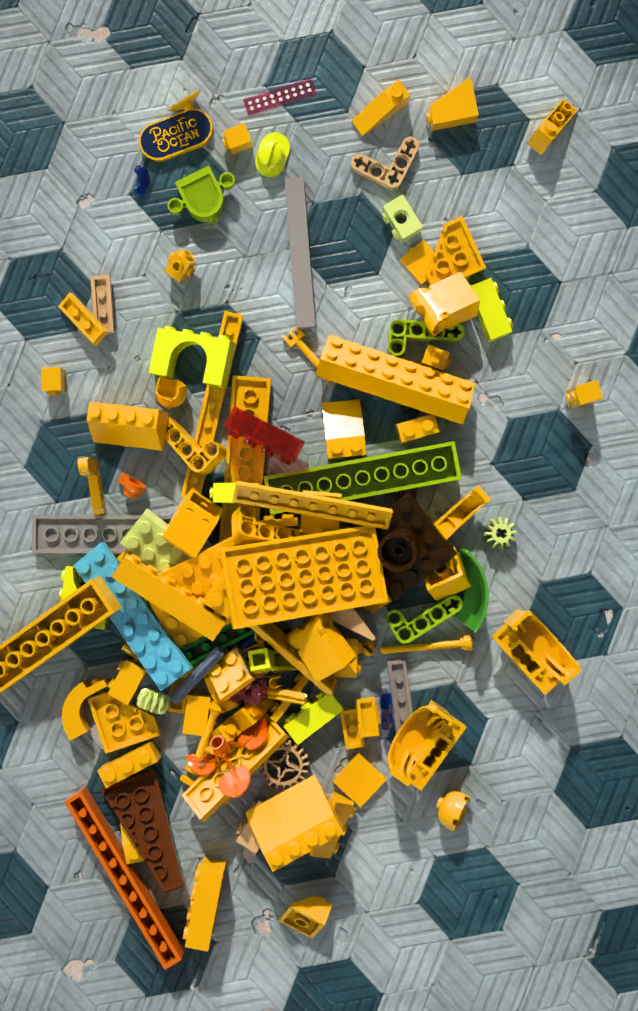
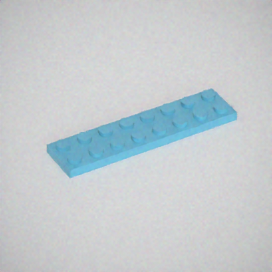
M101 542L73 566L85 583L99 576L103 578L122 606L121 610L109 618L159 690L163 691L193 667L168 631L162 626L145 598L112 578L120 563L107 544Z

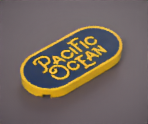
M192 108L185 113L182 111L147 125L140 133L139 146L144 156L155 162H164L206 145L213 133V125L210 117L204 111Z

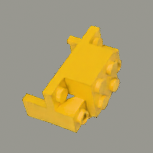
M516 609L503 621L504 625L491 636L501 647L500 649L544 695L559 682L566 685L581 672V668L576 660L531 611Z
M433 700L428 705L418 708L406 719L392 741L387 762L390 774L405 785L409 786L412 784L422 791L467 726L450 715L446 709Z

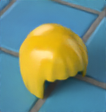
M159 377L155 391L156 399L165 408L178 407L186 399L187 386L179 380Z

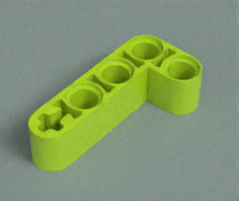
M394 320L388 330L387 352L389 355L400 358L405 352L406 341L455 344L462 339L465 331L462 325L457 324L450 328L445 327L440 336L436 337L431 335L424 321ZM398 325L402 328L403 332L396 334L392 328ZM419 327L422 333L414 335L412 328ZM453 330H456V333L458 334L456 338L454 337V334H451ZM394 344L399 345L401 352L394 353L391 346Z
M454 594L437 601L407 621L403 614L395 608L389 609L386 612L385 619L396 638L401 643L407 644L462 609L463 602L459 596ZM451 599L457 600V602L455 603L456 607H447L451 604ZM444 604L449 612L446 613V610L441 605ZM436 608L442 611L439 618H433L432 612ZM392 613L399 614V620L395 623L389 621V616ZM418 619H424L426 622L425 626L421 629L416 628V621ZM403 629L409 630V636L406 639H402L399 636L400 631Z

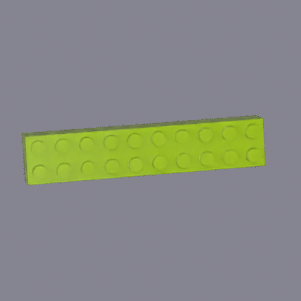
M455 441L264 476L265 486L296 492L306 490L342 494V500L346 501L462 479ZM270 509V515L286 512L281 510Z

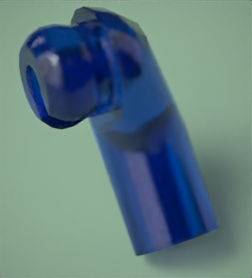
M137 165L134 172L137 173L139 181L133 190L142 195L150 183L148 169L144 165Z

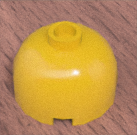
M451 791L444 798L440 797L436 807L439 809L438 819L441 824L456 832V827L459 828L468 808L465 805L467 802L470 803L471 797L459 791Z

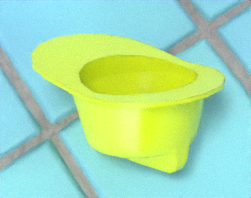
M273 132L267 134L260 143L255 164L260 174L265 177L278 176L285 167L290 144L284 135Z

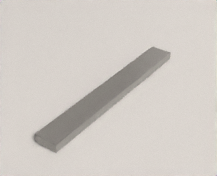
M304 176L285 178L296 329L315 328Z

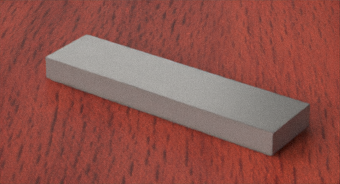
M406 659L387 661L396 734L406 719L413 713Z

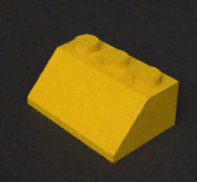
M332 791L329 801L343 825L344 833L342 836H344L348 827L346 822L348 818L353 817L356 807H354L352 799ZM340 836L309 852V855L312 857L331 858L332 854H336L338 851Z

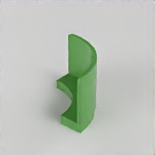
M460 548L457 552L467 570L472 587L463 590V606L456 613L455 617L476 633L487 613L489 602L488 583L477 559L467 549Z

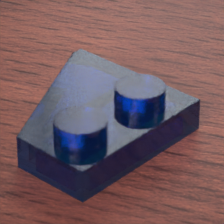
M379 688L382 730H390V724H393V714L389 712V705H392V695L388 693L387 688Z

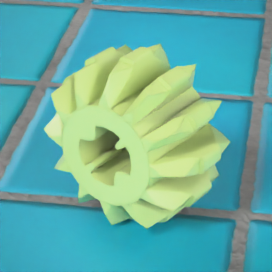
M497 517L496 522L490 519L489 521L492 526L485 525L489 532L483 533L484 536H490L486 539V543L492 542V548H495L498 544V548L503 549V543L506 547H510L508 540L515 541L511 534H517V531L510 530L514 527V523L507 525L509 522L508 518H505L503 522L501 517ZM497 529L504 531L502 533L503 537L496 536V533H498Z
M144 688L141 689L138 695L137 706L145 711L162 715L169 709L171 698L169 695L157 690Z

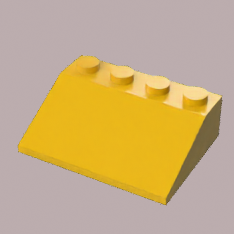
M315 774L245 812L272 872L344 833L343 825Z

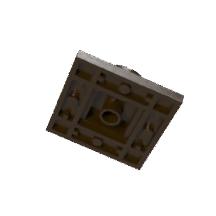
M410 492L389 507L392 509L393 514L388 530L375 527L378 540L377 553L382 563L385 585L395 600L457 555V552Z

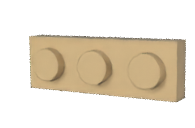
M90 276L93 315L109 331L108 334L115 333L111 276Z

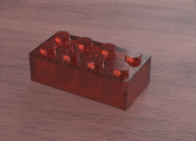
M236 406L233 407L223 426L227 430L226 434L237 440L241 437L245 439L244 443L254 449L258 446L262 448V453L270 457L276 455L280 457V462L288 466L291 463L296 464L305 446V441Z

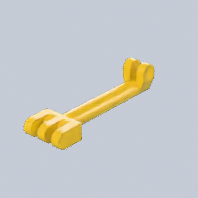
M295 326L294 329L298 334L295 335L290 330L288 334L293 339L289 340L285 335L282 337L290 348L296 344L317 369L319 359L301 340L305 337L303 331L296 329Z

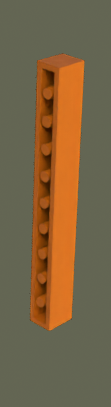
M85 786L73 793L64 801L164 970L168 969L182 960L185 950L133 863L126 864L123 847L88 788Z

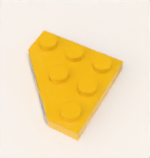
M463 216L444 224L425 275L430 286L459 272L467 278L486 269Z
M108 692L87 699L105 754L161 735L156 716L131 703L127 705L108 695Z

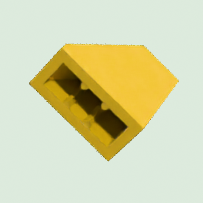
M467 78L429 106L428 113H426L427 125L431 126V131L475 123L479 114L472 79Z

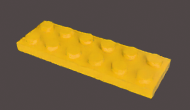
M267 713L261 718L265 717L267 720L268 736L266 742L260 748L248 750L246 746L240 748L231 745V752L227 758L234 769L239 766H245L249 770L250 775H252L289 738L279 725L270 719ZM220 757V761L216 763V769L213 773L207 776H200L182 794L183 798L202 822H205L229 798L220 791L219 781L225 773L231 770L225 760Z

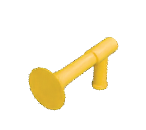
M215 703L207 704L210 708V716L195 754L198 758H204L205 752L214 755V751L208 744L217 717L220 713L226 712V709L221 705Z

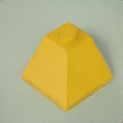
M315 895L291 903L278 921L313 939L325 926L332 904L327 902L325 898Z

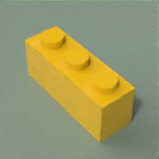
M151 740L102 765L97 772L107 788L158 762L161 755L154 741Z

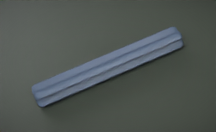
M214 648L170 695L171 702L178 704L224 656L222 648Z

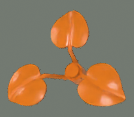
M265 717L260 718L254 725L242 731L237 736L239 743L233 742L229 738L225 740L221 735L214 736L209 743L210 748L214 751V755L206 752L204 758L196 757V752L187 755L186 759L189 766L196 774L207 776L215 771L216 763L220 761L219 757H222L231 771L221 777L219 781L220 791L227 797H240L248 789L251 775L245 766H239L234 769L227 758L231 752L230 745L240 748L246 746L248 750L260 748L267 740V720Z

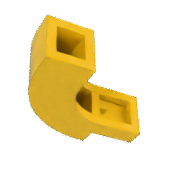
M98 677L90 682L91 686L86 679L74 687L68 694L62 709V724L69 741L91 729L84 715V703L90 695L109 685L108 677L104 679Z

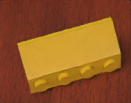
M89 402L87 424L95 443L164 451L169 413L159 409Z

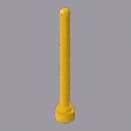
M466 635L463 638H459V640L382 646L380 652L388 654L449 648L472 651L473 644L471 635Z

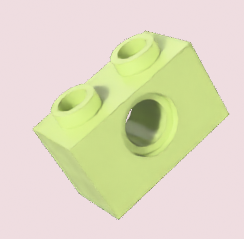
M403 194L383 206L381 216L386 224L389 223L393 230L391 232L396 240L399 239L401 243H404L422 231V224ZM403 217L406 222L400 224L396 221V218Z

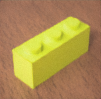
M489 278L471 285L480 299L477 316L487 342L489 343L509 335L512 332L513 323L506 316V306L504 301L500 300L498 296L499 288L496 282Z
M321 690L315 695L316 699L311 703L307 701L305 705L300 707L301 711L297 714L293 712L285 718L284 728L297 745L344 710L343 705L333 693L328 696Z

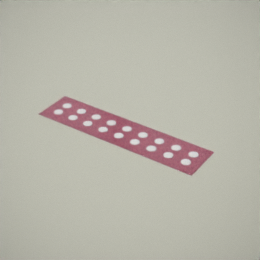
M312 78L245 98L243 101L248 115L315 95L316 90Z

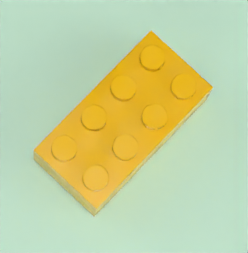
M204 857L202 863H198L194 877L195 883L190 897L191 903L186 918L187 924L183 934V939L186 940L185 947L207 952L209 950L226 861Z

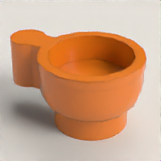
M122 472L118 479V483L122 484L125 488L123 493L131 499H137L146 489L145 484Z

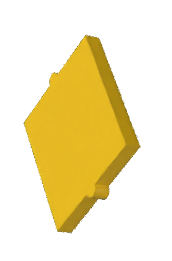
M423 239L414 248L411 247L409 252L400 259V262L421 285L427 281L425 275L434 251Z

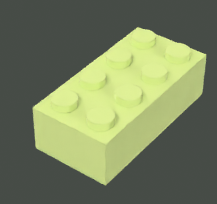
M149 509L143 512L120 542L121 545L138 556L146 564L155 567L158 573L190 558V556L161 538L168 524Z

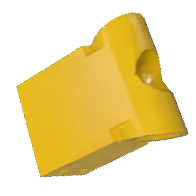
M461 272L429 286L428 289H417L411 292L408 297L416 312L424 319V324L432 336L441 333L445 327L450 328L476 317L480 299Z
M329 613L315 615L310 618L307 624H301L286 634L287 641L292 647L298 649L299 656L316 682L344 668L356 656L337 627L333 626Z

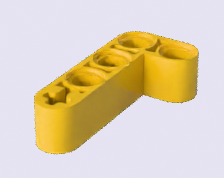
M168 417L167 426L171 429L167 428L165 439L191 470L204 475L209 474L226 457L227 450L225 446L210 441L201 448L175 418ZM180 434V439L176 441L177 435ZM217 447V453L213 455V450ZM189 448H192L191 454L188 455ZM203 461V462H204V465H203V467L200 469L199 465H200V463Z
M241 504L231 517L232 538L240 545L308 535L303 530L256 522V510L253 505Z

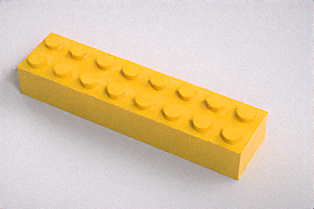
M332 335L328 336L315 376L459 424H463L470 409L475 387L474 382Z
M101 576L85 583L0 645V694L122 609V606Z

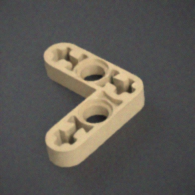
M415 137L405 138L390 167L363 154H356L351 159V169L355 173L389 190H397L401 186L417 154L419 142ZM413 143V148L410 149L407 156L405 154L407 145ZM399 159H404L407 162V166L399 168L396 162ZM362 160V164L364 166L360 165L359 168L356 167V162ZM368 163L371 164L368 168V172H365ZM375 167L382 171V174L378 177L371 174V170ZM396 171L398 173L396 179L398 183L390 184V179L394 177Z

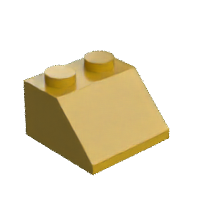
M458 552L456 556L425 578L427 591L436 601L472 587L467 570Z

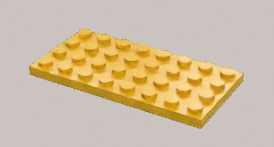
M360 526L219 549L232 629L388 602L382 563L377 553L378 540L375 527Z

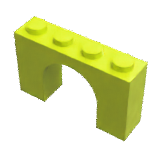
M165 326L164 329L157 328L149 374L156 377L173 379L176 361L180 352L188 346L199 345L203 347L207 356L203 383L208 386L227 389L236 345L230 340V337L219 335L216 338L206 332H201L198 335L188 329H183L180 332L170 326Z

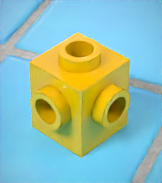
M187 250L172 252L168 257L167 261L169 263L164 272L180 283L187 280L195 272L196 267L194 266L197 260Z

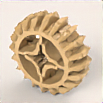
M289 738L288 743L284 742L276 750H284L281 756L269 757L260 766L262 769L259 770V774H266L262 780L267 781L269 779V787L275 783L276 790L279 789V785H283L282 789L285 791L286 785L292 787L294 786L293 782L295 784L300 783L298 778L305 780L306 776L303 773L309 772V769L304 767L310 764V761L304 760L308 758V753L301 754L305 748L302 746L298 749L299 745L296 743L292 745V738ZM290 751L297 756L300 765L295 764L289 758ZM286 756V765L281 772V763ZM268 763L277 768V776L270 771ZM294 770L297 771L291 777L283 778L286 772H294Z

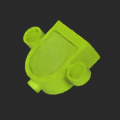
M210 166L202 168L175 182L183 200L179 198L170 199L168 209L171 214L179 215L187 208L194 219L214 224L220 220L219 216L222 214L225 206L222 190L232 189L235 186V178L233 174L225 172L220 176L219 182H217Z

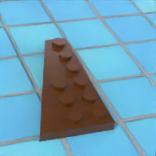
M153 770L117 782L107 788L105 786L101 787L102 793L109 801L110 806L117 814L121 824L141 853L142 858L149 866L163 892L167 893L185 887L157 771Z

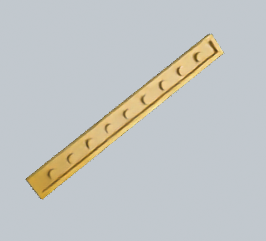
M224 311L219 335L230 337V340L236 344L232 359L233 364L244 316ZM208 385L206 387L194 441L201 448L207 442L215 440L226 389ZM202 461V462L200 463V465H199L200 469H201V468L203 467V465H204V462H203V461ZM188 466L181 497L184 498L191 488L202 494L206 475L194 472Z

